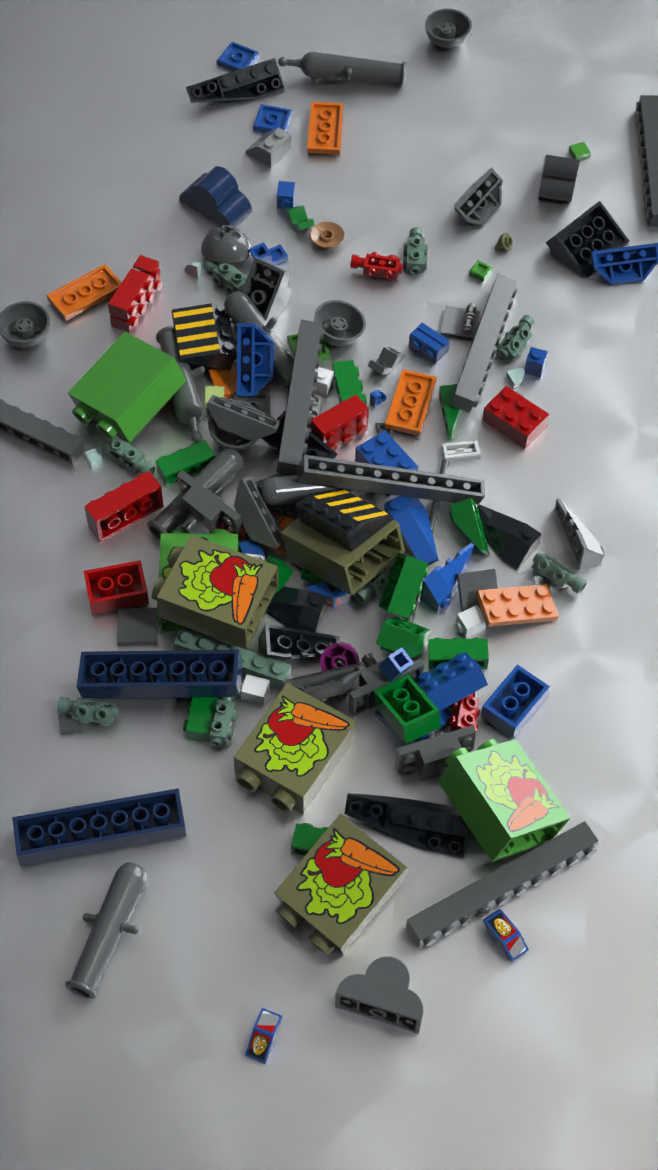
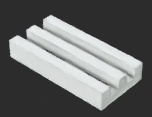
M477 440L441 444L444 460L449 462L480 459L481 454Z

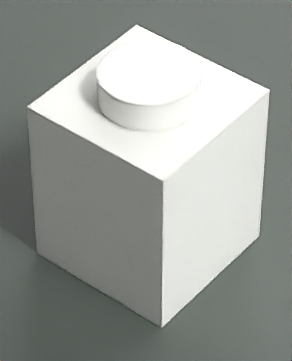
M319 367L315 369V372H318L317 382L313 383V386H316L315 394L327 398L334 384V371Z
M478 605L457 614L455 627L459 633L463 634L465 639L486 629V622Z
M246 675L245 680L241 681V701L264 706L270 690V681Z

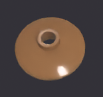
M321 222L312 228L310 236L315 245L321 248H334L344 240V231L336 223Z

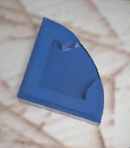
M375 390L370 393V405L373 408L387 399L386 394L381 390Z

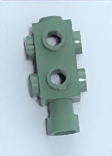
M412 228L409 231L407 243H404L403 254H407V257H403V267H406V272H410L412 275L423 273V269L427 268V258H424V255H427L428 245H425V237H423V231L420 228Z
M209 259L206 261L204 268L210 273L213 272V281L217 286L222 285L225 287L229 295L236 291L242 292L247 279L246 274L241 273L234 265L229 263L218 264V262Z
M524 315L520 319L519 325L512 327L509 332H506L504 339L498 346L496 345V352L502 360L515 359L519 355L520 350L528 344V340L532 336L529 330L535 324L534 319L529 315Z
M117 436L106 443L104 450L107 451L108 457L112 458L115 463L123 465L131 473L137 474L140 472V474H144L150 471L152 475L154 474L155 466L145 462V454L141 449L134 448L126 440L120 439Z
M538 552L533 558L534 564L532 568L536 570L535 573L542 578H548L554 587L560 589L570 586L572 591L578 595L586 587L587 582L585 580L577 578L570 568H566L546 553Z
M394 561L384 571L382 570L371 579V582L366 583L354 593V597L358 602L365 604L370 599V596L383 595Z
M60 696L57 705V712L59 713L72 712V719L78 720L80 723L96 722L101 726L112 724L116 718L118 719L120 711L117 703L97 701L90 698H77L75 701L69 700L68 697Z
M219 697L209 743L214 747H227L228 740H232L234 729L231 726L232 722H236L238 710H235L233 702L235 697Z

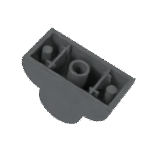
M546 155L543 162L538 197L571 202L580 160Z
M255 257L242 292L251 299L267 323L272 317L279 318L289 302L291 289L287 286L289 273L260 258Z
M380 957L374 960L367 968L365 975L354 974L346 977L341 981L336 991V1008L419 1034L423 1017L421 999L415 992L408 989L410 981L408 969L404 963L394 957Z

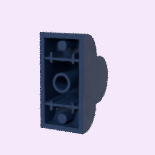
M220 166L214 167L208 173H203L179 196L181 203L221 226L230 225L237 227L252 213V206L247 197L238 190V184L234 176Z

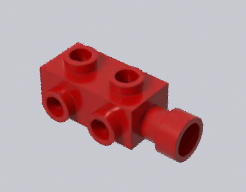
M372 252L371 254H366V258L352 254L350 268H363L364 276L397 281L398 274H402L403 264L400 263V258H397L395 255H388L387 257L380 256L377 252Z
M476 692L450 705V709L453 710V714L448 720V726L451 727L450 732L474 725L477 732L480 699L475 698Z

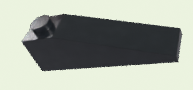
M286 411L277 418V420L281 421V424L276 433L261 438L272 448L279 451ZM309 431L308 440L304 441V443L308 444L306 455L331 459L338 455L337 452Z
M479 504L477 507L488 544L498 552V556L502 561L518 570L539 547L542 533L524 522Z
M283 587L274 594L266 612H270L277 617L279 622L285 623L290 628L317 632L328 609V596L310 590Z
M270 624L264 625L258 638L259 654L284 660L321 656L329 645L340 642L339 636Z

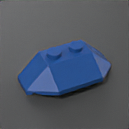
M658 243L592 251L593 269L610 285L643 281L658 264Z
M237 323V396H255L273 379L274 341L256 323Z

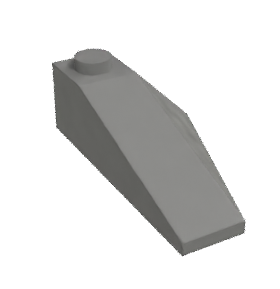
M557 498L554 510L579 570L601 565L602 558L604 557L603 547L599 546L597 539L561 498Z

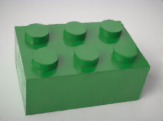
M397 552L379 607L409 619L410 615L415 611L416 604L414 603L416 597L422 591V580L428 574V563Z
M395 616L383 622L376 644L380 646L381 650L386 652L397 651L402 647L410 658H414L424 652L431 630Z
M409 674L373 690L375 707L405 744L441 728L439 709Z

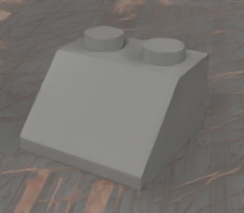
M279 127L268 131L246 150V153L272 168L292 149L291 134Z

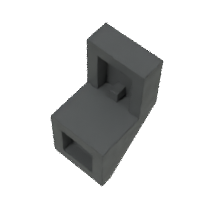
M383 347L378 360H370L368 367L381 375L390 374L405 355L392 347Z

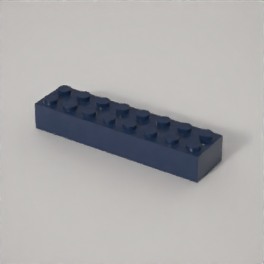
M239 650L81 652L76 687L81 698L240 697L243 661Z
M179 788L12 817L16 855L20 866L186 836Z

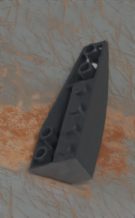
M275 58L186 87L191 103L257 99L285 89Z
M347 794L345 815L421 849L464 857L469 827L455 807L398 797Z

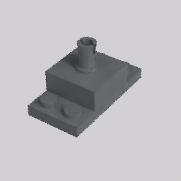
M181 470L177 475L180 492L184 495L182 497L184 511L190 515L181 525V528L186 533H191L200 523L209 531L218 529L224 523L223 525L230 532L235 531L238 534L242 530L241 515Z
M368 653L369 658L367 655L362 657L361 661L365 662L366 669H363L359 676V686L350 692L349 712L352 717L375 707L373 690L391 683L378 667L384 660L377 663L372 653ZM420 659L413 661L414 664L395 680L408 674L413 680L418 678L423 673L424 664Z
M474 725L397 748L395 759L397 773L410 772L417 767L422 781L438 776L441 777L448 768L445 760L451 753L463 747L468 752L474 749L476 738Z

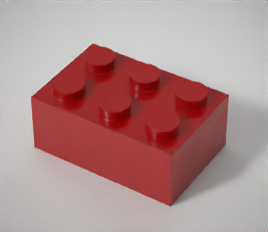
M505 386L484 407L482 421L526 449L547 427L549 413L508 386Z
M354 395L311 419V432L335 451L338 447L348 444L352 439L362 436L368 431L369 408L357 395Z
M141 560L83 571L92 615L117 611L118 608H132L149 604Z

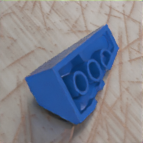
M398 496L384 503L385 512L392 515L393 520L399 523L403 542L413 557L427 562L428 566L439 561L428 513L418 498Z
M472 543L460 550L454 557V560L449 558L446 560L444 567H436L422 580L420 601L437 614L442 609H447L451 603V599L458 586L457 574L465 572L473 555L474 545Z

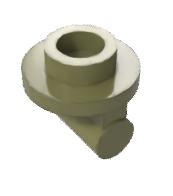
M508 233L500 235L494 249L496 251L502 249L505 251L510 250L513 245L512 237Z

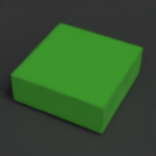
M585 142L569 146V151L574 159L580 160L591 155Z
M477 260L470 269L469 275L484 282L492 272V267Z

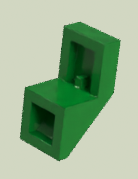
M304 205L284 210V214L294 230L300 231L315 225L313 219L307 218Z

